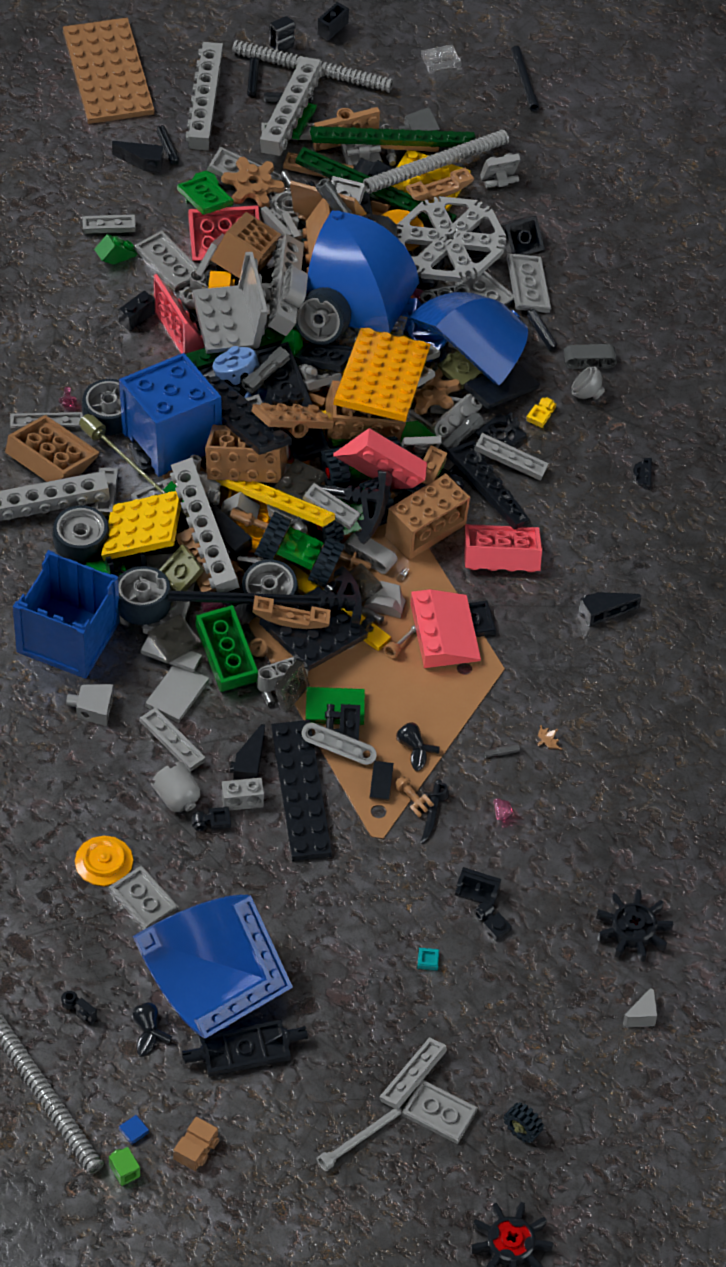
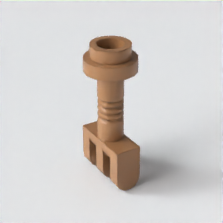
M402 776L395 782L398 791L404 790L414 802L410 808L420 818L422 814L418 809L421 807L426 813L428 809L424 804L427 802L430 807L434 806V804L425 794L419 797L410 786L411 780Z

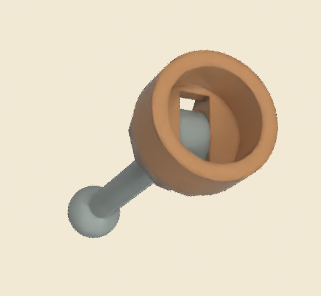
M415 625L411 627V630L399 642L392 641L384 647V652L389 658L394 659L399 655L401 651L400 645L413 633H416Z

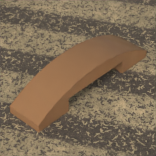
M465 167L452 171L450 177L426 185H423L421 181L407 185L406 190L414 200L431 201L434 200V197L439 199V196L446 197L460 191L472 183L474 178Z
M254 597L253 613L272 623L301 629H316L329 626L331 611L329 609L312 606L311 611L274 605V599Z

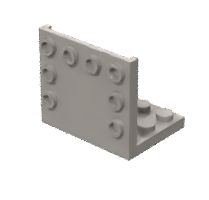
M245 252L237 286L192 291L206 354L226 352L233 346L251 349L260 347L262 335L265 334L264 326L267 325V315L270 314L269 304L265 302L266 292L261 287L262 277L260 273L258 274V261L254 259L253 252Z

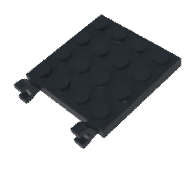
M331 581L323 590L317 587L304 595H318L320 591H324L326 594L334 592L337 595V592L334 591L336 589L334 588L335 582ZM288 605L285 607L311 611L312 606ZM334 608L333 611H330L329 626L324 628H292L272 623L263 618H260L259 624L307 671H310L365 640L368 633L374 629L371 624L375 623V619L368 616L359 627H350L352 617L344 610L337 611Z

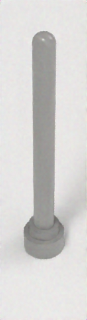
M394 1108L334 1151L320 1154L317 1157L320 1167L324 1171L334 1167L336 1159L401 1115L402 1109L399 1108L397 1110Z

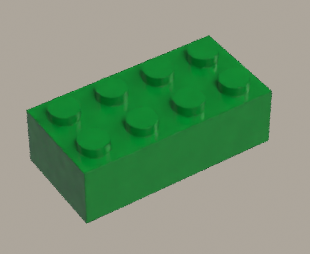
M231 605L196 615L195 626L220 692L257 682L258 670L234 606Z

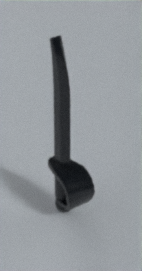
M441 779L435 780L433 792L428 794V798L431 799L434 806H429L421 844L429 837L433 830L438 802L446 800L449 796L448 787L445 783H442Z

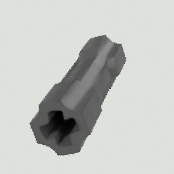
M324 178L316 184L317 191L327 201L333 211L353 214L351 209L341 199L329 178Z
M278 347L259 368L241 381L243 388L250 394L254 393L273 372L290 360L289 353L282 347Z
M477 412L469 415L451 435L441 441L442 443L438 449L447 452L448 449L460 446L468 437L484 425L482 416Z

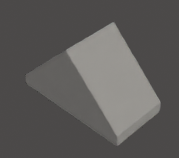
M242 492L233 495L222 503L221 510L228 517L232 509L235 508L248 514L249 512L253 513L255 519H258L260 505Z
M652 988L625 1014L623 1026H655L657 1010L654 990Z

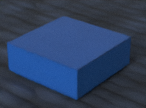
M137 1115L119 1126L120 1132L131 1145L149 1134V1129Z

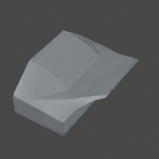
M380 581L373 590L369 591L364 607L376 613L401 618L406 600L402 596L400 585Z

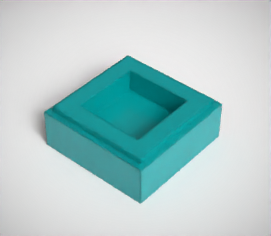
M419 947L417 969L438 971L439 949Z

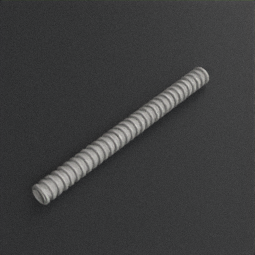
M239 40L234 42L232 48L233 54L238 53L239 56L258 58L259 61L262 59L263 62L277 63L279 66L282 64L283 67H292V69L297 67L301 57H303H299L297 54L294 56L293 53L279 52L277 49L274 51L273 48L259 47L257 44L254 46L253 43L239 42ZM321 61L323 77L326 75L327 78L342 79L343 82L346 80L347 83L361 84L363 87L366 85L367 88L381 89L383 92L386 90L387 93L392 90L393 78H383L381 75L378 77L377 74L363 73L361 70L358 72L357 69L343 68V66L338 67L337 64L333 65V63L328 64V62L323 63Z
M502 129L465 144L463 143L427 156L426 158L410 162L404 166L396 167L382 174L366 178L363 181L366 185L365 191L371 194L377 190L393 186L443 166L445 167L482 152L506 145L509 142V136Z
M0 1012V1046L7 1053L11 1062L14 1063L17 1071L24 1078L28 1087L31 1088L34 1096L41 1103L45 1112L48 1113L51 1121L55 1123L58 1131L62 1133V1137L69 1143V1147L72 1148L79 1162L83 1164L88 1174L98 1172L104 1165L103 1160L100 1159L96 1150L93 1149L90 1141L86 1139L83 1131L79 1129L76 1121L72 1119L68 1109L65 1108L55 1090L48 1083L44 1074L41 1073L37 1064L34 1063L28 1051L24 1049V1045L21 1044V1041L14 1034L11 1026L7 1024V1021Z

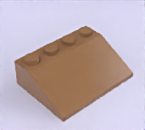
M291 180L290 188L293 211L299 220L306 222L322 200V196L316 187ZM339 194L353 214L359 216L367 215L356 198Z
M322 198L306 220V228H302L303 239H306L304 241V252H307L305 254V265H310L317 237L330 214L329 204L324 198Z
M46 415L8 435L5 453L47 482L80 476L100 454L99 451Z

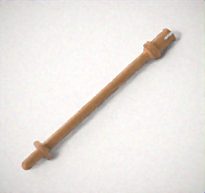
M235 508L232 509L229 516L232 520L245 524V527L253 525L266 530L268 523L255 519L253 513L249 512L248 514ZM342 552L339 559L349 562V568H352L353 564L364 569L371 568V563L357 558L356 552L353 553V556Z

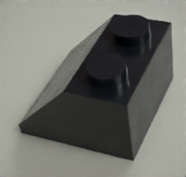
M527 216L500 224L506 235V244L504 245L508 253L527 255L545 250L537 216Z

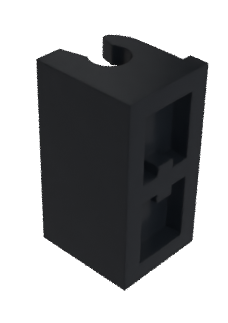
M463 867L456 885L455 895L478 903L490 902L494 907L500 891L501 879Z

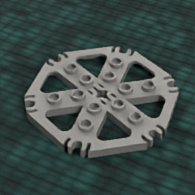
M439 196V202L437 197H434V203H429L428 200H425L424 205L422 201L397 224V233H400L397 234V238L404 246L405 243L428 246L418 256H411L416 265L418 276L424 279L461 282L462 277V280L466 282L467 275L475 279V273L479 277L504 253L505 245L503 244H506V235L492 208L490 210V206H487L483 209V202L478 200ZM448 204L467 206L468 210L452 223L445 206ZM421 212H424L428 215L434 228L411 226L409 223ZM486 219L490 220L495 230L493 234L472 232ZM466 250L490 253L481 262L473 263ZM446 255H448L454 267L453 271L432 269Z

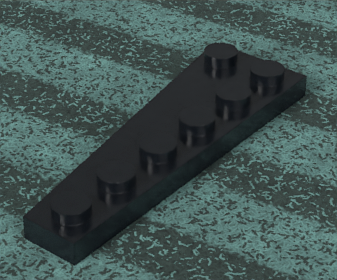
M474 441L447 450V457L514 530L528 524L530 519L514 499L511 492L503 487L501 478L495 476L493 473L494 468L491 464L488 465L486 463L484 454L474 450L476 446Z

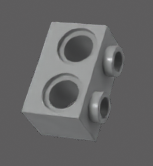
M262 779L222 781L223 807H229V811L263 807L264 792Z

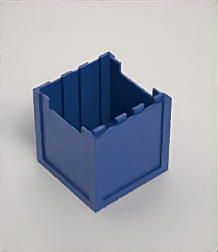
M185 353L119 379L122 433L126 437L128 436L132 442H134V439L151 458V466L155 469L158 477L171 471L172 464L189 459L191 455L206 456L205 447L212 425H222L221 396Z
M48 550L42 563V571L27 595L22 594L19 601H16L13 605L16 652L86 679L120 623L118 576L103 573Z

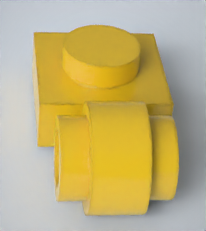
M543 397L539 405L535 404L526 416V421L543 428L556 408L554 400Z

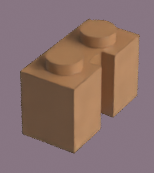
M195 1117L188 1127L185 1136H182L173 1149V1159L196 1172L200 1165L203 1166L205 1164L210 1149H214L219 1142L218 1128Z

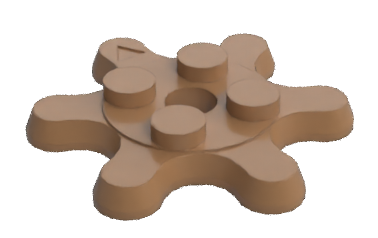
M240 157L236 161L239 172H225L221 176V181L224 184L235 186L237 191L232 195V199L236 204H242L244 200L252 198L256 200L259 207H269L268 193H282L285 190V185L282 181L271 178L270 174L274 171V165L270 161H266L262 166L257 167L255 164H250L247 158ZM250 180H257V183H254V184H253V183H251V182H249V181H250Z
M432 368L431 370L435 372V377L416 389L412 401L416 404L414 412L418 415L426 414L428 408L433 405H439L443 409H451L454 406V401L447 395L461 389L459 380H442V371L439 368Z

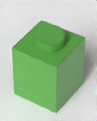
M128 1147L117 1149L109 1156V1166L121 1186L140 1177V1166Z

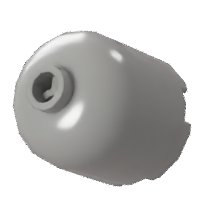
M182 761L176 762L177 766L172 768L166 766L153 777L155 782L151 783V786L171 811L188 812L195 808V803L200 797V788L186 765Z

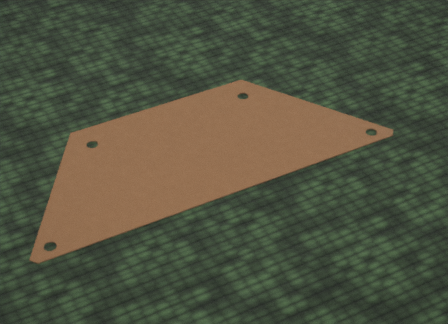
M200 466V471H204L205 473H207V471H205V470ZM173 470L168 471V473H166L165 475H162L163 479L165 480L171 477L170 473H172ZM318 472L310 476L306 482L325 485L323 483V476ZM363 480L351 485H353L356 488L359 486L360 483L366 482L368 480ZM221 485L219 505L222 508L223 501L228 498L229 488ZM390 490V496L394 499L396 495L393 490ZM309 522V524L305 525L308 529L305 534L313 538H316V536L313 535V530L309 526ZM386 523L376 529L371 539L396 554L398 560L386 574H381L372 568L364 569L354 564L352 568H349V562L338 559L327 584L331 581L335 582L333 578L334 571L344 566L358 584L361 605L363 607L369 591L373 590L380 581L400 585L402 596L406 600L401 618L377 613L383 616L384 620L381 624L374 623L391 636L390 642L397 643L415 625L410 605L411 592L429 589L451 593L457 592L429 548L408 560L385 537ZM352 533L344 535L343 540L339 542L343 544ZM247 552L245 554L246 556L261 558L255 555L254 552ZM290 561L303 572L310 575L312 569L309 570L295 562ZM407 568L409 570L404 577L401 575V573H403V571ZM336 588L334 591L338 593L340 588ZM347 590V592H346L345 595H352V594H351L350 590ZM259 617L252 619L248 623L255 638H261L266 641L268 645L266 657L271 664L293 657L259 624ZM413 633L400 645L401 651L394 659L389 658L385 654L384 647L377 651L365 641H361L353 648L343 651L308 671V677L305 680L284 687L303 720H306L307 687L365 689L364 725H359V741L372 745L375 748V761L394 763L389 801L369 799L374 762L365 765L327 749L319 748L371 837L384 839L411 801V798L404 790H397L395 782L400 777L405 776V778L411 780L410 786L417 793L505 670L485 636L476 637L481 661L468 663L472 667V671L466 675L460 674L457 671L459 664L424 668L417 633ZM409 722H414L419 726L424 744L440 746L439 754L426 752V764L419 771H415L411 765L412 750L400 744L396 739L397 731ZM316 723V724H319V725H321V726L326 727V724H324V723ZM334 724V729H340V724ZM311 729V730H312V736H313V735H315L316 732H315L314 729ZM367 750L364 751L363 756L369 757L370 752ZM374 806H382L386 809V815L382 818H375L371 814V809Z

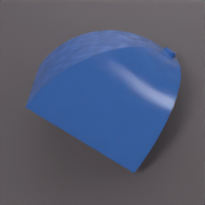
M332 210L319 232L308 270L306 294L314 289L323 287L337 290V292H340L345 297L351 308V321L348 327L359 329L371 328L377 332L390 333L419 284L416 265L401 241L380 224L356 214Z
M455 292L435 297L422 304L409 316L421 329L443 336L488 379L497 385L504 381L518 361L528 338V328L519 319L520 316L515 311L510 310L503 303L495 299L474 293Z
M251 895L226 896L195 905L171 915L133 936L146 966L167 1001L181 1019L203 1038L209 1037L293 988Z

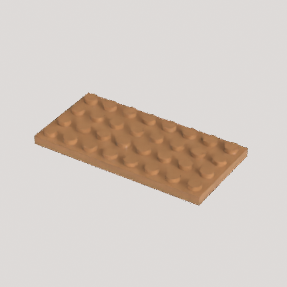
M128 18L63 26L65 42L88 124L154 115L153 103Z

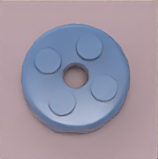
M233 346L228 351L219 355L213 362L215 376L220 377L221 380L227 379L234 385H238L241 382V374H250L254 372V368L260 367L255 351L248 347Z

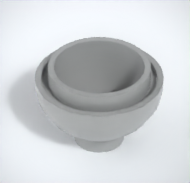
M595 366L583 370L572 384V394L581 399L591 397L595 400L598 399L605 390L602 387L600 370Z

